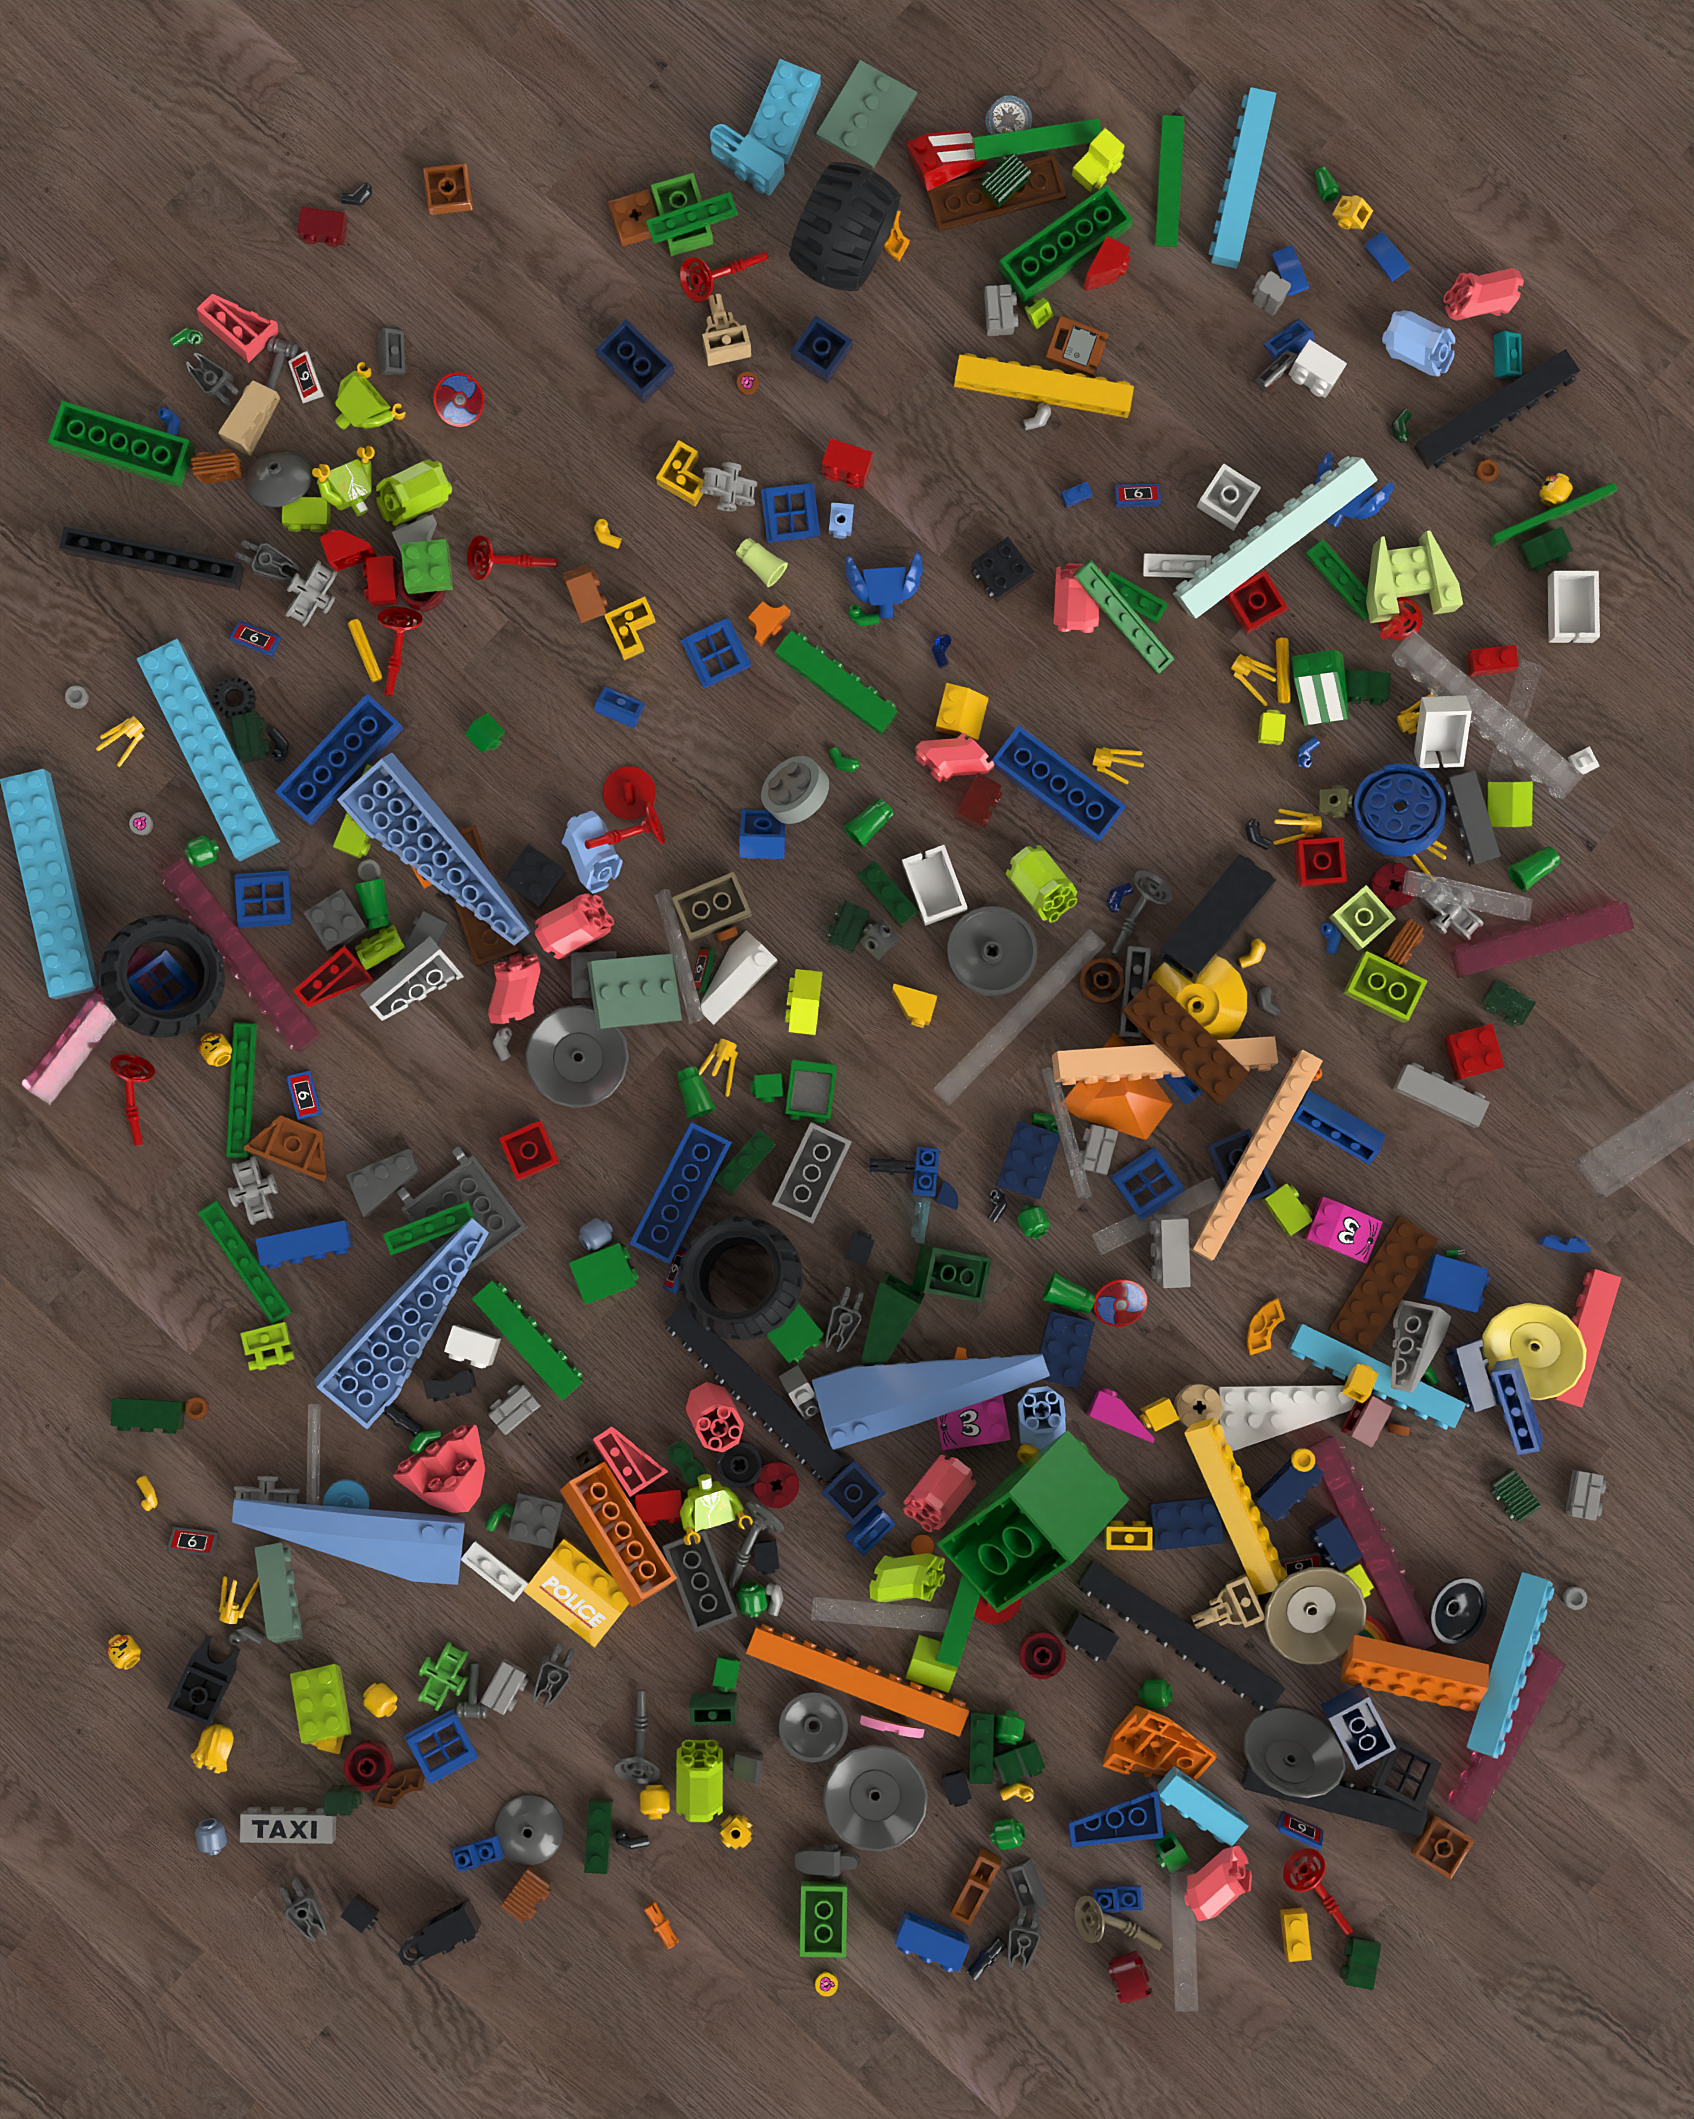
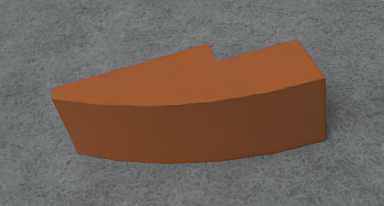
M981 1847L950 1912L951 1917L971 1925L1001 1866L1002 1857Z

